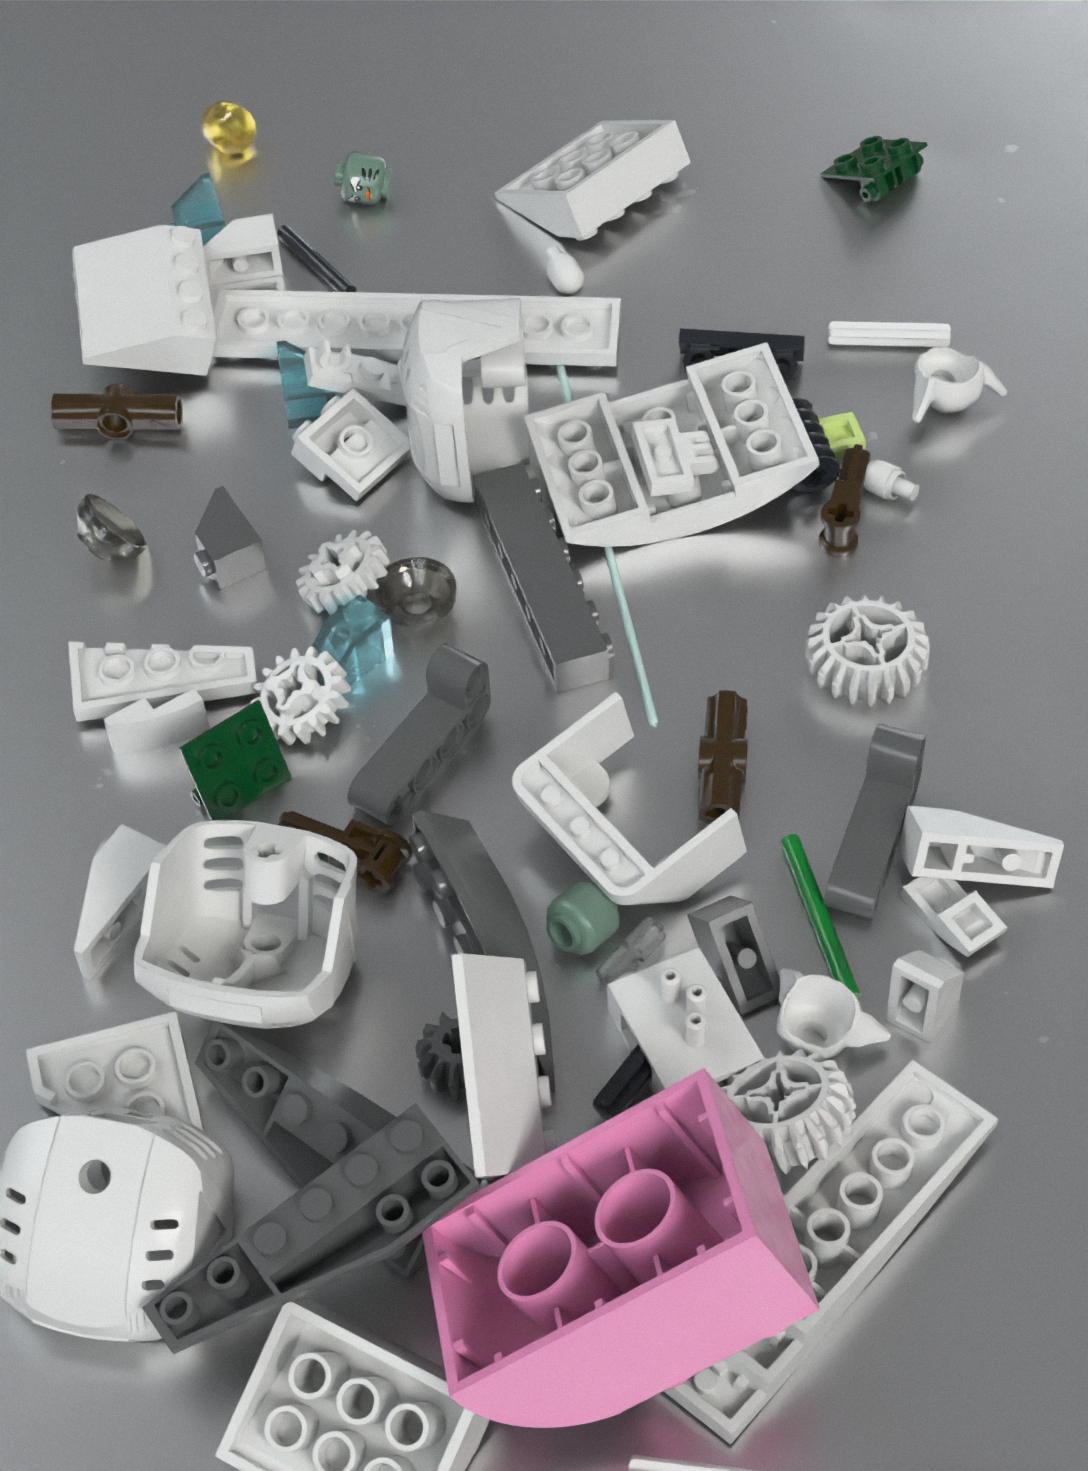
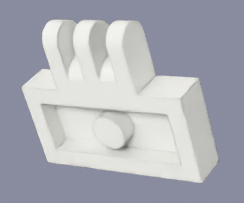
M675 418L632 422L631 436L650 497L693 492L695 481L693 475L711 474L718 469V462L714 456V450L706 431L679 433Z

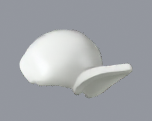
M947 347L931 348L920 355L914 366L916 380L912 419L916 423H920L929 406L941 413L959 412L977 401L983 386L988 387L1002 397L1007 394V389L997 379L988 365L977 361L974 355L967 356Z
M783 968L780 971L779 1003L781 1009L777 1017L776 1029L778 1035L793 1052L803 1049L807 1056L820 1052L825 1060L837 1055L845 1047H862L876 1042L889 1041L890 1031L873 1016L862 1012V1007L857 997L842 982L824 975L804 976L800 971Z

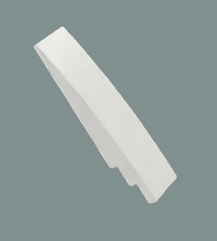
M912 1059L852 1123L853 1132L842 1137V1147L838 1149L829 1148L827 1150V1160L818 1159L783 1197L820 1310L791 1324L778 1335L764 1338L691 1376L683 1384L672 1389H666L664 1392L731 1444L894 1254L995 1128L999 1118Z

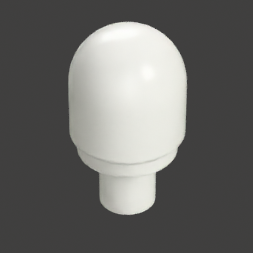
M557 246L549 247L544 253L548 261L546 270L549 279L560 293H576L584 282L582 269L574 257L567 253H561Z
M873 460L867 465L863 487L868 492L886 500H895L898 496L910 501L915 500L920 487L906 480V473L900 467L883 460Z

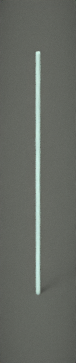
M556 365L565 403L571 402L573 397L564 365ZM603 547L649 724L656 726L658 718L613 548Z

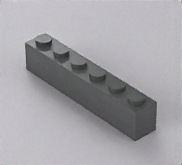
M523 463L473 475L475 506L557 694L608 680L609 660L614 659L611 639L607 632L600 633L598 628L599 616L596 606L592 600L586 602L583 596L585 589L582 576L578 569L572 570L569 565L570 554L565 539H557L555 535V519L549 507L543 508L541 504L542 493L538 480L536 478H529Z

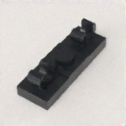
M680 328L679 348L680 354H685L683 357L685 373H687L686 366H690L696 358L710 360L714 356H723L766 342L776 364L785 363L789 366V380H795L797 376V361L804 362L805 336Z

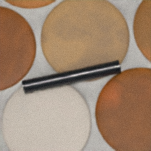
M283 225L278 229V238L337 292H356V287L290 226Z

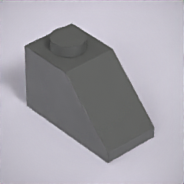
M224 486L216 488L196 529L195 537L198 552L193 555L204 578L210 576L219 590H222L267 570L261 538Z
M730 895L687 914L698 947L701 949L739 1014L743 1015L779 998L780 977L753 902Z

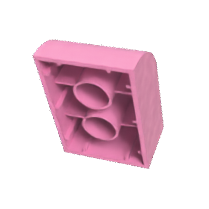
M705 1068L473 1193L422 1232L449 1397L472 1413L503 1424L532 1428H556L586 1424L612 1417L666 1389H672L683 1384L691 1376L764 1338L778 1335L791 1324L820 1310L766 1143Z

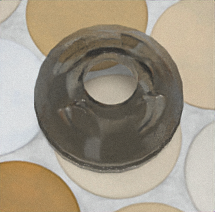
M87 494L77 506V525L79 529L77 536L87 546L89 551L101 560L136 559L148 547V542L139 528L124 513L105 499L94 494Z
M426 557L401 559L385 568L388 572L386 576L377 578L376 582L379 587L375 589V597L379 610L388 620L400 626L410 628L430 626L446 617L453 609L456 601L457 585L454 574L447 566L435 559ZM414 601H424L430 605V608L421 614H412L405 609L408 604Z

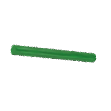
M789 834L782 838L781 845L832 978L842 982L859 1000L861 998L860 991L828 909L824 905V899L801 840L797 834Z

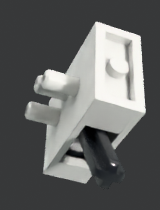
M699 947L685 953H673L656 965L641 971L626 972L620 975L614 982L607 984L608 1012L631 1053L594 1098L592 1106L599 1113L600 1117L609 1120L624 1112L646 1083H648L655 1095L705 1068L721 1088L727 1086V1079L731 1074H741L747 1066L754 1065L764 1059V1056Z

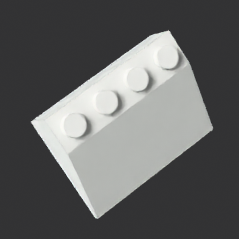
M675 120L601 121L495 192V196L501 203L556 236L574 237L580 241L594 236L598 232L597 227L606 221H612L624 215V209L630 204L650 197L652 195L651 190L659 184H664L677 178L679 175L678 171L691 163Z
M157 225L73 247L72 256L83 364L207 376L216 343V333L200 229L188 228L186 226Z
M463 953L453 954L451 958L475 1177L486 1181L498 1180L557 1148L555 1129L545 1130L542 1108L552 1107L549 1077H539L536 1055L546 1054L543 1024H533L530 1004L540 1002L537 972L527 971L526 963L522 958Z
M297 1298L282 1305L215 1457L241 1471H465L480 1444L490 1420L472 1413L449 1397L445 1368L310 1298Z

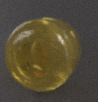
M224 100L213 103L203 113L201 120V132L205 140L220 152L227 154L241 153L254 140L256 133L255 121L250 112L235 102Z

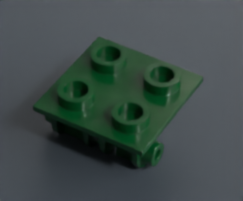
M872 136L861 141L860 147L853 152L837 157L833 161L834 165L820 173V175L826 178L858 180L862 187L860 189L861 198L865 202H877L888 194L889 191H893L897 186H900L921 171L924 160L918 152L928 145L927 142L910 141L908 138L889 140L882 139L881 136Z
M259 700L179 747V751L196 787L190 791L191 797L199 807L204 805L211 821L226 819L292 777Z

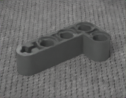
M446 643L440 645L435 650L428 662L426 669L428 693L357 773L349 787L347 801L350 805L388 825L395 824L481 724L489 710L491 692L487 663Z
M880 723L877 724L869 748L866 776L828 880L824 897V905L826 907L873 919L899 845L907 807L913 805L922 772L926 735Z

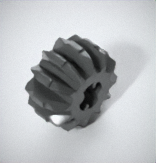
M442 1012L439 1017L440 1026L425 1023L423 1029L424 1039L417 1040L415 1051L416 1057L419 1059L418 1071L423 1080H430L431 1088L434 1089L436 1094L450 1087V1095L456 1100L461 1093V1089H466L458 1018L450 1019Z

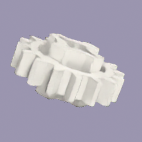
M352 530L345 539L341 534L336 535L333 544L331 541L323 543L318 549V555L310 554L307 557L311 563L299 569L303 577L296 580V585L300 589L298 593L309 608L313 607L316 613L326 609L329 614H333L340 605L345 610L350 609L353 600L355 602L364 601L368 594V589L374 590L379 587L376 579L387 575L388 572L384 566L390 563V558L386 554L388 551L377 536L373 537L368 530L359 535L357 530Z
M309 646L305 655H303L297 648H293L290 659L285 661L284 658L278 655L275 657L277 667L274 670L269 668L262 670L267 679L264 683L254 684L253 688L260 697L251 701V704L257 700L261 702L276 740L281 738L287 745H292L297 736L304 744L309 743L311 733L314 731L322 737L326 735L324 725L328 721L335 724L339 723L340 719L335 712L337 708L348 707L349 703L342 694L351 690V686L344 679L347 675L346 671L327 651L320 654L314 647Z

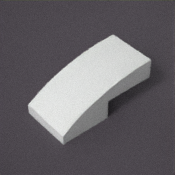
M195 688L155 709L151 707L145 698H142L104 718L111 748L115 753H132L164 747L193 737L210 728L204 701Z
M917 877L903 886L899 895L933 932L967 957L1005 933L1008 928L976 890L968 895L956 880Z

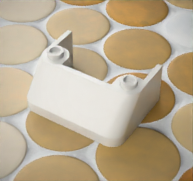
M615 692L522 762L513 773L512 785L521 804L611 901L620 905L680 902L691 897L747 853L738 815L730 808L674 853L661 858L651 866L596 808L606 800L611 790L609 775L599 763L634 737L623 699Z

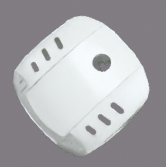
M520 298L458 302H440V300L420 301L405 337L400 365L401 386L408 415L410 451L413 462L423 479L443 498L458 502H474L473 475L518 463H523V465L530 463V436L523 417L529 414L521 300ZM479 356H480V359H477V360H471V359H474V358H476V357H479ZM462 377H472L473 398L469 405L463 402ZM482 387L494 388L493 401L489 404L483 400ZM502 387H515L514 400L512 402L505 401Z
M215 820L198 822L188 826L165 848H162L150 863L141 935L134 953L135 981L162 1002L172 1006L179 1012L212 1021L246 1027L274 1029L298 1026L316 1020L334 1005L349 977L353 962L356 961L357 857L354 851L337 841L310 831L257 821ZM226 836L239 837L244 843L243 845L204 846V842L208 838ZM317 853L329 855L343 863L346 872L321 861ZM215 858H239L244 864L243 866L204 867V863L207 860ZM317 874L326 875L341 884L339 889L321 882ZM233 878L239 879L243 883L242 887L204 888V884L208 880ZM299 884L298 920L258 912V904L271 905L282 902ZM316 895H322L333 900V907L319 902Z
M125 1108L97 1109L80 1114H64L31 1122L16 1132L5 1151V1160L0 1173L1 1299L17 1312L31 1319V1323L75 1336L124 1342L162 1339L142 1307L231 1241L234 1212L232 1210L234 1171L228 1150L218 1140L200 1128L175 1117ZM94 1160L101 1161V1173L108 1184L104 1191L95 1189L87 1178V1170ZM176 1219L179 1225L177 1228L157 1229L154 1226V1221ZM171 1250L174 1256L167 1259H152L149 1256V1252ZM13 1255L17 1258L16 1262L13 1261ZM147 1280H161L164 1283V1287L149 1289L146 1287L145 1282Z

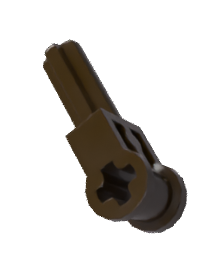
M855 444L854 448L846 449L839 479L835 480L831 500L825 503L821 509V521L824 524V529L819 535V546L824 553L833 557L849 556L858 547V535L855 528L860 522V498L866 478L867 465L871 457L870 452L864 450L863 445Z
M294 811L283 812L279 818V826L310 831L337 841L354 851L357 857L356 882L378 894H386L392 887L391 878L401 864L408 863L413 857V851L408 841L391 830H379L352 819L343 831ZM327 855L329 864L346 872L343 863Z

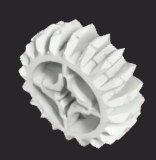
M863 594L861 599L855 602L845 596L841 606L830 602L826 613L817 612L814 624L810 625V629L807 631L805 658H807V663L809 664L810 676L818 678L817 682L819 683L820 690L832 688L831 693L834 700L843 695L848 696L851 706L858 699L866 700L871 708L876 699H881L889 705L894 695L906 698L910 688L918 687L922 675L925 674V670L928 668L930 642L928 641L929 637L926 636L924 623L916 621L914 610L902 612L903 608L900 601L891 605L886 604L883 595L877 601H870Z
M781 1049L776 1057L769 1059L764 1057L760 1062L747 1066L741 1074H731L727 1079V1086L721 1087L765 1141L774 1169L780 1168L785 1174L789 1172L791 1167L802 1165L808 1169L809 1161L815 1158L827 1160V1150L829 1148H841L842 1137L853 1132L852 1121L856 1118V1104L850 1081L845 1077L844 1072L838 1068L835 1060L825 1061L820 1052L807 1056L803 1049H799L793 1055H786Z

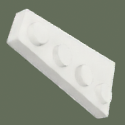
M68 641L73 711L77 722L108 717L142 698H145L151 707L155 709L193 688L202 697L203 701L257 693L253 688L254 684L258 683L252 647L194 645L190 651L174 650L170 648V644H151L150 649H126L125 643L106 642L105 648H85L84 642Z

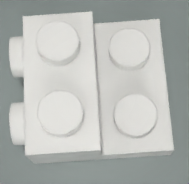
M354 388L341 399L338 396L333 397L324 406L320 413L321 416L313 423L310 420L305 421L292 437L295 443L291 454L321 481L330 477L356 502L411 453L409 437Z

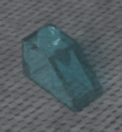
M210 173L202 174L171 206L174 223L167 224L169 226H186L188 228L200 229L203 246L226 227Z
M285 340L277 341L288 428H299L307 420H310L312 423L321 416L320 413L324 406L335 396L341 399L343 393L307 386L304 364L306 351Z
M359 594L326 618L312 647L320 654L327 651L346 671L347 675L344 679L352 686L395 653L391 619Z

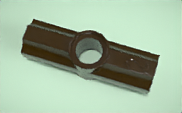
M111 384L105 387L102 394L54 393L51 401V420L54 429H97L104 437L114 440L129 437L133 430H181L183 423L181 395L137 394L134 389L124 384Z
M719 690L714 696L707 697L705 734L700 736L698 778H701L698 796V820L704 821L708 825L730 808L737 813L738 819L740 816L742 781H746L748 739H745V730L747 729L748 707L747 699L740 697L736 691Z

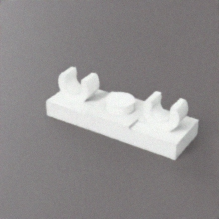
M323 340L319 348L308 346L304 355L307 386L345 394L354 388L365 398L406 406L401 386V359L397 365L374 357L351 354L350 345L347 344L344 345L340 353L333 352L330 349L329 340Z

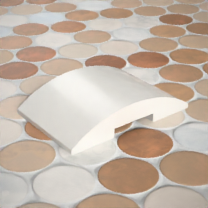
M762 343L686 366L688 379L619 400L608 402L604 391L523 416L566 543L601 547L634 546L662 542L699 533L732 521L767 504L791 489L819 467L817 454L768 343ZM675 418L679 433L706 431L714 450V456L718 462V469L711 474L693 475L695 479L693 492L650 497L631 436L632 422Z

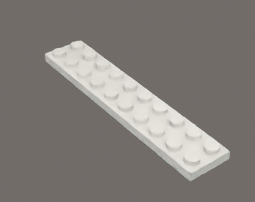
M219 289L213 316L216 343L212 357L304 359L308 346L319 348L323 340H329L330 349L333 352L340 353L344 345L347 344L350 345L351 354L374 357L383 361H399L402 357L403 345L410 322L420 301L440 300V302L520 298L526 364L617 366L621 298ZM479 356V357H476V358H474V359H471V360L480 359V356Z

